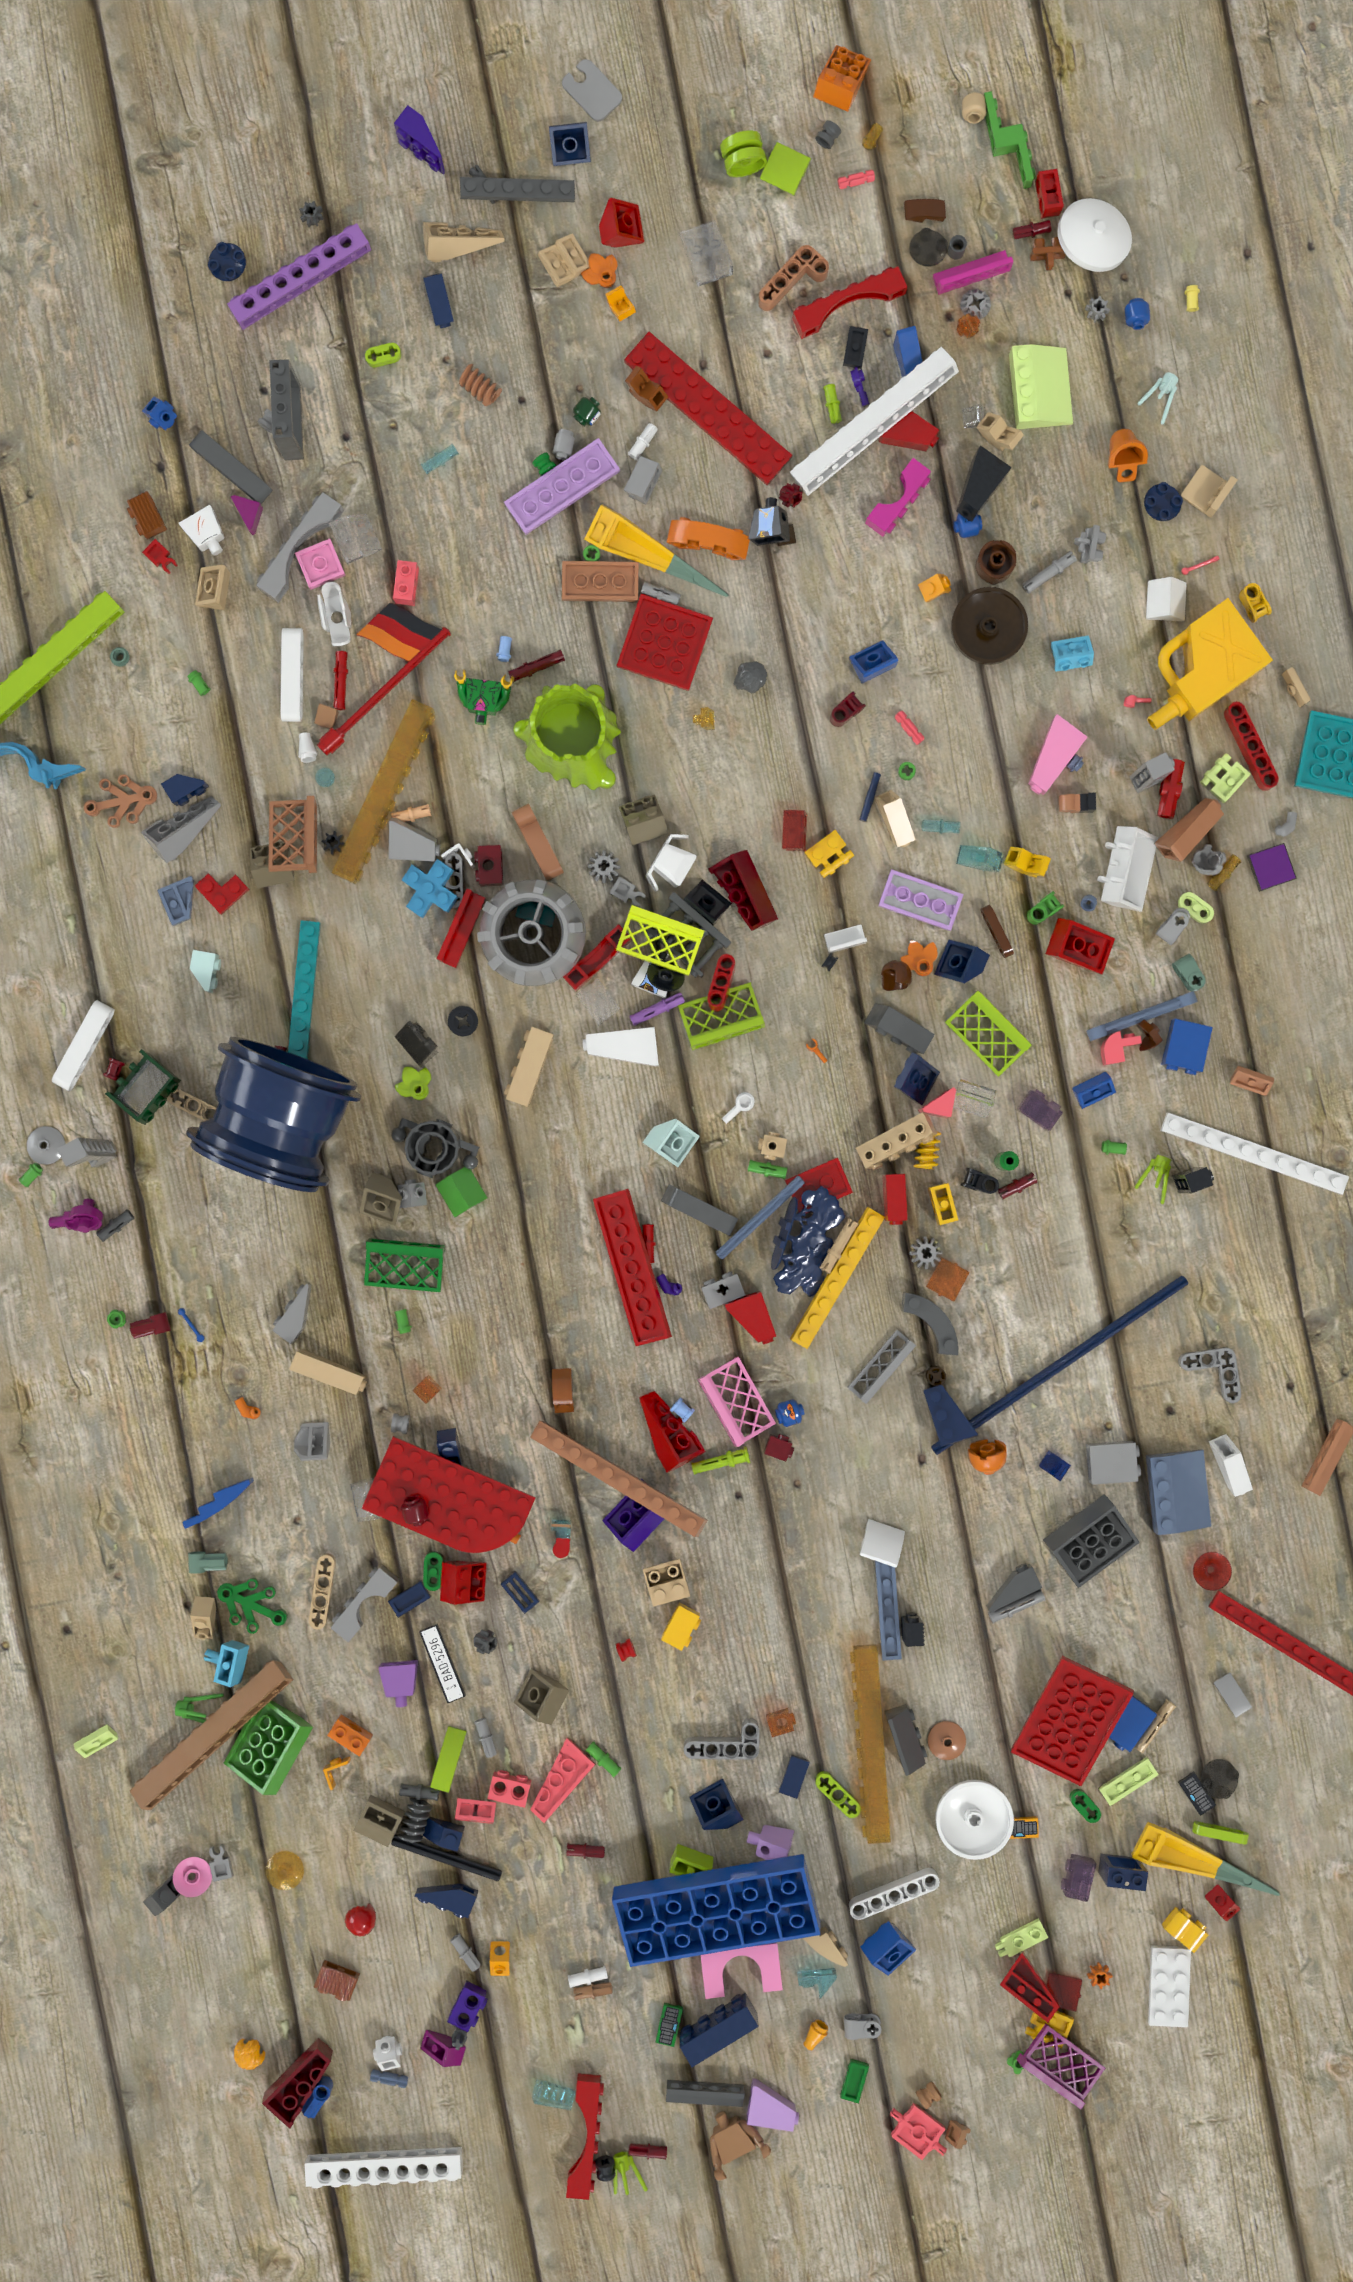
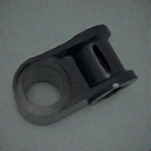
M966 1167L967 1173L960 1186L986 1194H993L999 1189V1182L996 1178ZM987 1180H992L995 1184L992 1191H988L985 1188Z

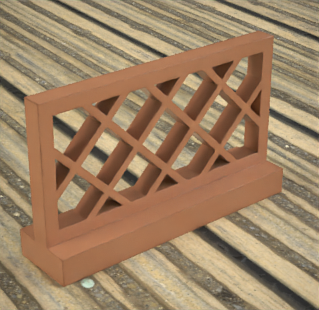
M307 796V800L269 802V872L308 870L309 873H317V803L315 796ZM297 806H304V810L299 815L292 811ZM283 807L285 811L278 816L274 813V808ZM290 813L295 819L287 824L282 819ZM298 821L304 825L299 832L292 828ZM279 822L285 826L280 833L274 830V827ZM290 830L295 835L287 841L282 836ZM298 838L304 842L299 849L292 845ZM281 839L285 845L278 850L274 847V843ZM288 847L295 851L289 858L282 854ZM300 855L303 858V864H294L292 860ZM278 856L285 860L281 865H274V860Z

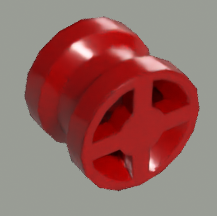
M630 1638L626 1639L624 1643L618 1642L615 1644L622 1662L626 1661L628 1657L634 1658L637 1656Z

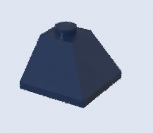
M949 939L934 975L965 984L983 973L990 955L976 946Z
M723 1778L689 1797L703 1830L728 1829L744 1820Z

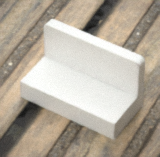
M861 924L824 934L829 953L866 944L867 942Z

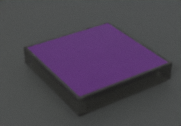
M1285 843L1247 855L1259 892L1297 879Z

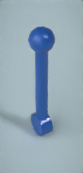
M180 1308L178 1314L183 1316L196 1334L197 1341L203 1342L205 1339L204 1335L197 1331L185 1314V1309Z

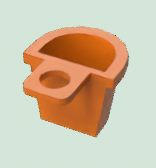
M1129 429L1118 430L1111 436L1108 467H1118V482L1134 481L1136 479L1137 466L1147 464L1148 452L1146 446ZM1127 469L1132 470L1131 475L1127 477L1122 476L1123 471Z

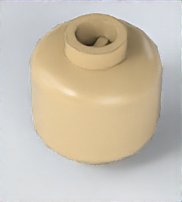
M973 92L966 95L962 101V117L969 123H979L987 114L985 96L981 93Z

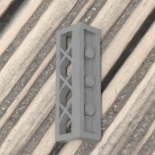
M896 1330L847 1388L867 1404L916 1345L900 1331ZM898 1335L906 1343L901 1348L893 1349L892 1341ZM883 1352H891L889 1363L880 1362V1355ZM878 1366L879 1374L877 1377L868 1378V1369ZM858 1381H866V1389L862 1394L853 1388Z

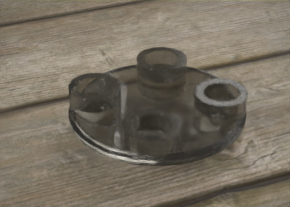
M923 228L911 239L909 246L910 255L916 263L922 266H935L945 258L948 242L940 233L930 228Z
M1212 1760L1204 1766L1201 1772V1785L1209 1796L1217 1799H1228L1237 1788L1239 1772L1226 1760Z

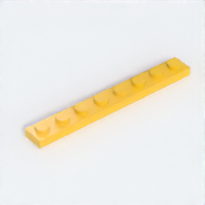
M869 1207L866 1208L858 1222L859 1225L840 1254L842 1257L836 1261L831 1273L827 1274L790 1340L806 1349L809 1348L883 1222L884 1216Z

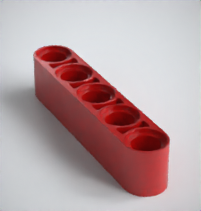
M1237 701L1231 703L1224 710V718L1257 786L1262 791H1268L1277 785L1279 781L1278 774L1245 706ZM1231 708L1237 709L1238 716L1232 715ZM1239 725L1245 726L1246 733H1242L1239 730ZM1248 742H1251V743L1254 744V746H1255V750H1254V751H1253V750H1250V749L1248 748V746H1247ZM1256 759L1263 762L1262 768L1256 765ZM1265 776L1271 779V785H1267L1264 782Z

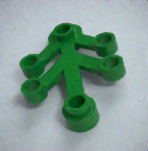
M250 1578L247 1582L236 1586L230 1583L222 1584L218 1588L217 1596L219 1600L227 1604L230 1613L229 1622L232 1625H238L242 1621V1616L237 1612L235 1602L242 1606L248 1623L246 1629L250 1634H254L259 1630V1624L255 1621L252 1610L270 1618L276 1626H281L287 1621L288 1615L285 1610L277 1609L273 1611L256 1602L264 1598H273L276 1594L274 1587L268 1586L263 1591L244 1597L238 1593L247 1589L255 1590L259 1585L256 1578ZM254 1581L256 1586L250 1587L249 1582ZM268 1589L273 1591L272 1596L267 1595L266 1591ZM224 1590H228L230 1592V1595L225 1596L223 1593ZM276 1615H280L282 1621H277L275 1619ZM233 1616H237L239 1618V1621L234 1622L232 1619ZM254 1624L256 1626V1630H251L250 1625Z

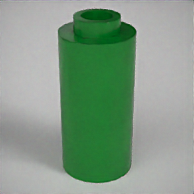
M1012 1151L1000 1152L996 1155L994 1164L1001 1171H1011L1017 1168L1019 1158Z

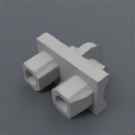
M1093 525L1092 528H1086L1085 532H1081L1080 538L1074 539V544L1079 546L1078 552H1082L1080 563L1086 564L1102 560L1103 551L1096 548L1097 544L1101 545L1105 542L1106 533L1100 531V526Z

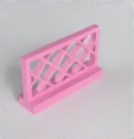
M739 1357L697 1379L735 1447H739L747 1440L776 1424ZM734 1363H737L740 1368L738 1376L728 1374L730 1366ZM717 1373L724 1375L722 1386L714 1384L711 1377ZM727 1376L737 1379L735 1390L725 1387ZM740 1380L748 1382V1393L737 1391ZM724 1389L734 1392L731 1403L723 1400L722 1394ZM737 1393L747 1395L744 1406L734 1404ZM749 1397L757 1398L759 1402L757 1410L747 1408ZM733 1406L743 1408L741 1419L733 1418L731 1414ZM746 1410L756 1412L753 1423L743 1421ZM759 1413L766 1415L769 1423L764 1426L757 1425ZM742 1424L753 1425L751 1433L744 1437L741 1432Z

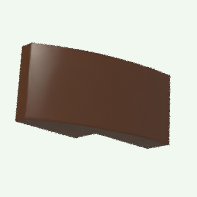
M912 199L904 202L905 220L923 223L925 219L940 222L946 219L945 200Z

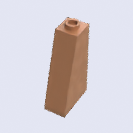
M1204 798L1161 836L1154 844L1164 858L1179 862L1183 861L1224 815L1220 809V803L1216 799Z

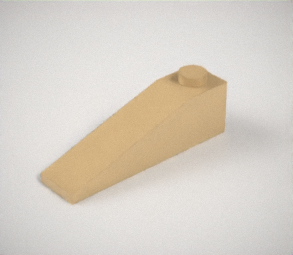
M423 222L425 253L427 259L432 262L449 260L504 242L501 230L478 227L474 231L465 225L452 228L448 227V223Z

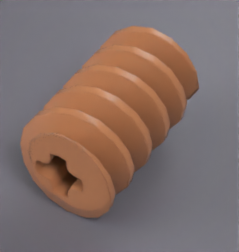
M469 364L463 371L459 384L461 387H465L467 392L471 391V395L477 396V400L483 401V405L487 407L497 400L502 392V388L495 390L497 384L493 383L490 386L491 379L488 378L484 381L485 374L482 373L478 376L479 369L476 368L472 371L473 364Z

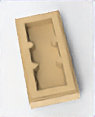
M1291 667L1286 670L1282 676L1288 685L1287 690L1295 698L1300 708L1310 702L1311 699L1295 669Z

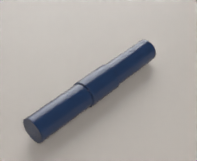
M874 772L860 821L867 822L881 777L880 773Z

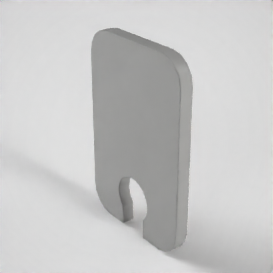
M585 59L576 68L586 75V80L583 83H577L573 76L568 73L562 80V86L594 121L599 122L620 105L622 94L590 60Z

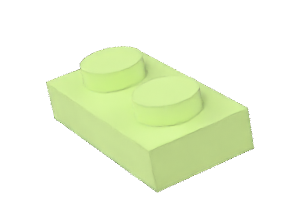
M105 1725L75 1742L74 1749L81 1756L87 1758L118 1740V1735L110 1726Z

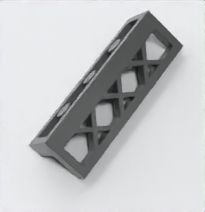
M667 2080L666 2102L743 2107L745 2096L744 2084Z

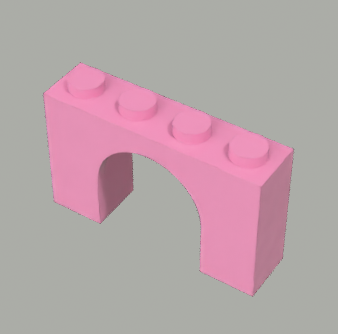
M777 1942L701 1955L705 1999L725 1997L723 1969L726 1963L736 1956H748L757 1962L761 1970L763 1992L783 1990Z

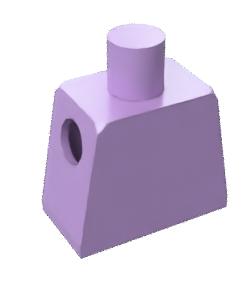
M764 1825L761 1834L749 1831L747 1843L757 1845L756 1856L765 1860L788 1857L794 1830Z

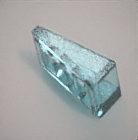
M536 2080L532 2100L534 2104L571 2111L576 2090L547 2081ZM549 2091H552L551 2096H550V2099H549V2098H548ZM557 2092L560 2093L558 2101L555 2100ZM568 2094L566 2102L563 2103L564 2095Z

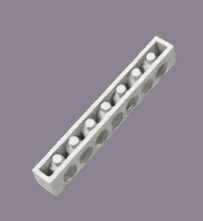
M462 2147L308 2155L305 2161L306 2187L312 2188L330 2185L331 2187H340L349 2184L351 2186H359L368 2183L370 2185H379L380 2183L387 2182L389 2184H398L406 2181L417 2183L425 2180L437 2182L444 2179L456 2181L461 2179L463 2172ZM444 2163L447 2167L440 2168L438 2164ZM424 2164L427 2168L421 2169L418 2165ZM405 2165L408 2169L402 2170L399 2166ZM385 2166L388 2168V2171H383L380 2167ZM366 2167L369 2172H363L361 2168ZM346 2168L350 2172L344 2173L341 2169ZM327 2169L330 2171V2174H325L322 2170Z

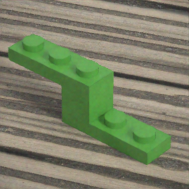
M992 91L985 92L984 96L987 107L985 120L993 157L1016 152L1023 189L1031 188L1033 180L1036 178L1034 167L1031 168L1032 154L1031 150L1027 149V131L1023 130L1022 124L1001 128V118L997 117L996 113L998 109L997 100L993 98Z

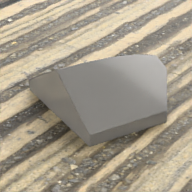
M329 1423L302 1424L294 1440V1452L301 1461L327 1459L330 1450Z

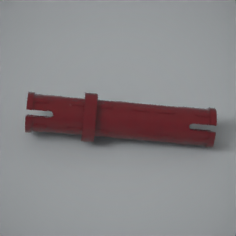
M561 649L537 660L529 663L525 662L522 666L509 670L508 673L510 679L512 676L514 677L515 682L527 676L532 677V674L565 661Z

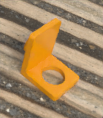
M350 1756L344 1759L340 1757L329 1761L330 1764L324 1767L323 1772L330 1791L336 1786L331 1770L348 1764L351 1760Z
M509 1941L491 1942L489 1961L491 1976L510 1975ZM497 1947H504L506 1951L503 1955H496L494 1950Z

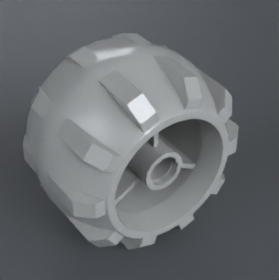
M538 879L513 881L504 885L505 888L500 890L489 902L485 903L482 909L484 913L480 922V932H477L478 942L481 943L488 965L505 979L519 985L542 986L559 980L568 974L579 961L585 945L586 926L579 906L569 893L547 881ZM525 903H538L533 921L523 922L517 934L503 936L505 920L512 910ZM545 905L555 912L562 929L561 941L554 953L542 941L545 931L543 926L539 924ZM534 927L537 929L538 935L531 939L528 936V930ZM520 938L524 943L539 944L550 957L534 964L521 962L509 953L504 941Z

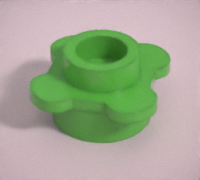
M1020 2050L1007 2058V2064L1013 2068L1015 2074H1020L1024 2069L1020 2063L1017 2064L1016 2060L1020 2053L1023 2054Z

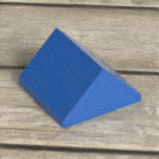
M883 640L849 657L862 684L895 668L898 663L897 656Z

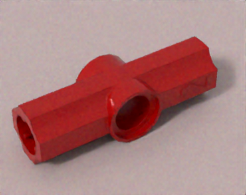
M1173 759L1175 770L1164 778L1160 785V801L1157 816L1160 818L1173 819L1175 815L1177 800L1182 792L1183 783L1181 780L1185 762L1179 759Z

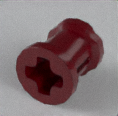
M109 1057L110 1062L103 1076L117 1081L121 1069L126 1063Z

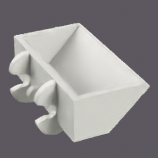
M1117 826L1114 844L1110 842L1105 843V847L1112 850L1106 877L1098 876L1097 881L1105 883L1101 898L1102 902L1142 912L1156 850L1154 843L1158 840V837L1137 827Z

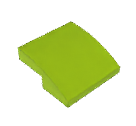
M777 142L760 179L795 196L811 158Z

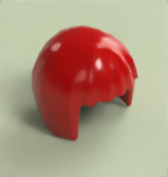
M370 1903L367 1904L366 1908L364 1906L353 1907L345 1915V1926L355 1936L363 1937L368 1935L376 1924L375 1909Z

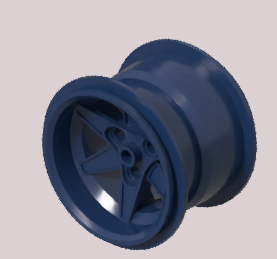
M230 1037L228 1043H219L218 1050L226 1055L215 1088L216 1100L219 1103L213 1118L200 1122L199 1127L187 1128L186 1135L192 1140L190 1143L191 1148L224 1167L280 1187L302 1192H316L319 1186H327L330 1179L323 1173L324 1166L318 1154L323 1141H327L335 1134L349 1101L358 1102L361 1100V1095L355 1091L357 1083L347 1076L319 1063L257 1041Z

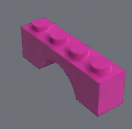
M912 458L900 476L904 487L902 498L893 504L878 503L867 517L865 524L882 537L886 533L890 534L896 526L895 521L898 517L902 519L908 511L906 508L910 502L913 504L920 495L918 491L921 487L925 489L931 481L929 478L931 471Z

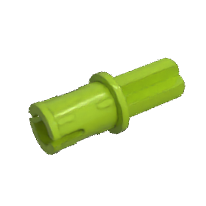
M828 384L823 387L827 402L825 407L828 408L830 422L837 424L842 421L839 409L840 401L837 399L835 384Z

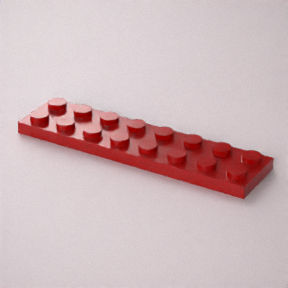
M629 1189L593 1199L635 1346L672 1337Z

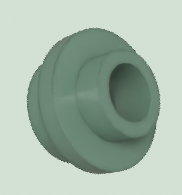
M117 647L112 650L110 659L114 665L122 667L129 662L130 655L125 648ZM120 654L123 655L122 660L117 659Z

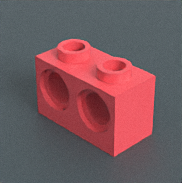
M397 561L393 599L396 604L415 606L419 575L417 562Z
M504 1770L494 1771L487 1799L525 1808L531 1780L525 1775L513 1776ZM503 1782L506 1787L499 1789L496 1787V1783ZM521 1786L524 1788V1792L517 1793L514 1788Z
M457 1798L455 1820L493 1824L496 1802Z

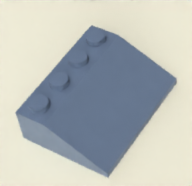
M1204 1450L1146 1455L1153 1532L1157 1535H1165L1211 1527Z

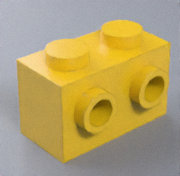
M679 1602L661 1636V1640L681 1651L684 1646L688 1647L692 1639L690 1636L692 1630H697L700 1625V1613Z

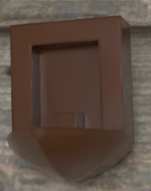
M1143 1020L1138 1024L1146 1035L1140 1044V1051L1155 1048L1163 1041L1158 1033L1160 1031L1153 1022L1149 1024L1146 1020Z

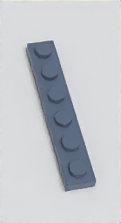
M875 1561L882 1661L902 1659L895 1567Z

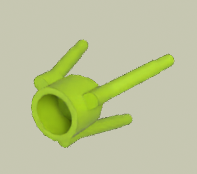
M1157 1155L1156 1159H1151L1149 1166L1134 1188L1138 1189L1154 1167V1171L1158 1172L1155 1188L1159 1187L1162 1175L1164 1174L1161 1204H1164L1172 1160L1161 1155Z
M627 2151L614 2154L616 2173L613 2179L614 2194H617L618 2170L622 2176L625 2194L629 2195L625 2172L630 2169V2165L644 2191H648L633 2161V2156L628 2155Z

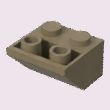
M655 794L619 806L632 846L668 834L664 816Z
M283 841L274 843V847L278 850L285 845ZM269 844L250 848L251 873L257 889L295 881L294 871L269 872ZM289 847L282 853L287 858L291 856ZM278 856L274 860V865H281L285 860Z
M370 1795L353 1831L388 1847L405 1811Z

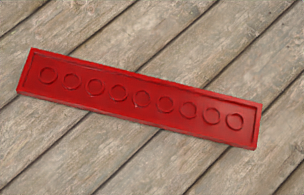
M650 331L624 359V363L632 370L636 366L642 368L651 381L663 388L668 395V401L767 486L791 460L793 455Z

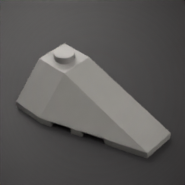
M211 796L191 805L187 812L179 813L178 811L173 814L174 818L165 822L163 819L155 822L141 833L158 856L168 863L183 853L221 805Z

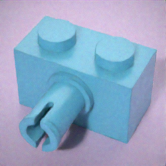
M231 1640L221 1644L220 1653L207 1649L204 1660L217 1664L213 1682L228 1687L242 1682L249 1645Z

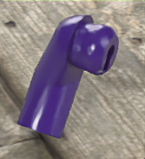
M664 1273L656 1277L665 1294L676 1296L682 1292L681 1284L668 1282Z

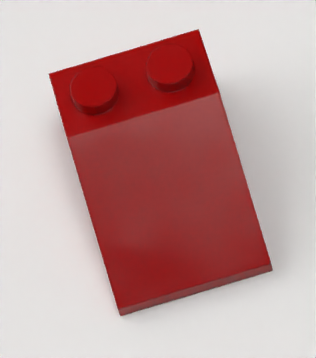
M1058 918L1045 954L1103 975L1115 938L1075 921Z

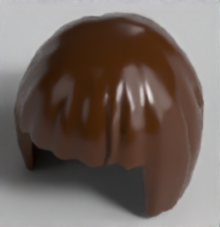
M892 960L882 968V988L884 990H903L912 983V972L906 963Z

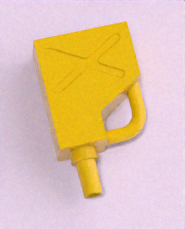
M1229 598L1194 621L1187 629L1162 647L1158 656V667L1163 677L1171 686L1167 690L1171 698H1168L1167 704L1147 717L1148 723L1154 730H1157L1176 716L1182 717L1183 714L1188 721H1191L1273 661ZM1183 646L1185 676L1180 679L1172 669L1169 659L1174 651Z

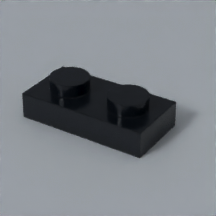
M854 326L849 327L843 366L862 369L868 329Z

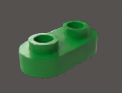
M436 1551L428 1553L424 1559L423 1584L429 1591H436L441 1587L442 1562H444V1558ZM431 1558H436L438 1563L433 1564ZM435 1577L437 1579V1582L432 1583L430 1581V1578Z

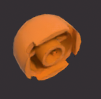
M983 1439L971 1443L970 1449H968L969 1461L977 1471L991 1475L1005 1465L1007 1448L1004 1442L994 1439L995 1443H987L988 1439Z

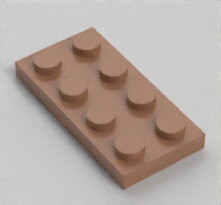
M562 561V601L638 602L639 562Z

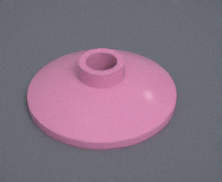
M189 1857L182 1860L176 1866L173 1873L174 1887L185 1897H197L203 1894L209 1888L212 1881L209 1864L199 1857ZM190 1873H195L193 1880L188 1879Z

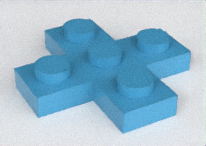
M439 859L435 861L428 874L412 864L402 879L403 882L416 890L406 907L421 918H424L433 903L449 913L459 896L444 887L454 870Z

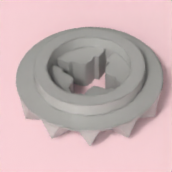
M977 288L969 290L963 295L960 306L966 317L979 320L989 313L991 301L985 291ZM973 298H974L977 302H978V301H982V302L979 304V309L976 307V305H974V306L971 305V304H973Z

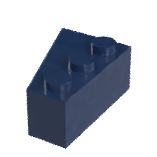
M942 1385L923 1390L941 1447L978 1436V1433Z

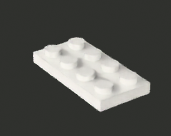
M1151 1945L1149 2026L1188 2027L1191 1950L1187 1947Z

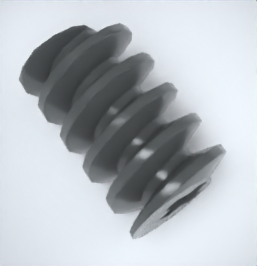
M410 1798L414 1804L407 1805L411 1812H405L409 1819H403L402 1822L407 1826H401L400 1830L405 1833L398 1834V1837L404 1841L415 1843L422 1841V1834L425 1832L424 1827L427 1825L426 1819L430 1816L429 1811H431L432 1806L425 1800Z

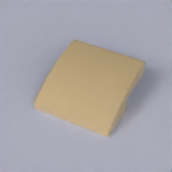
M573 233L556 240L555 245L545 248L538 253L539 259L556 287L568 283L580 276L582 271L590 268L589 260Z

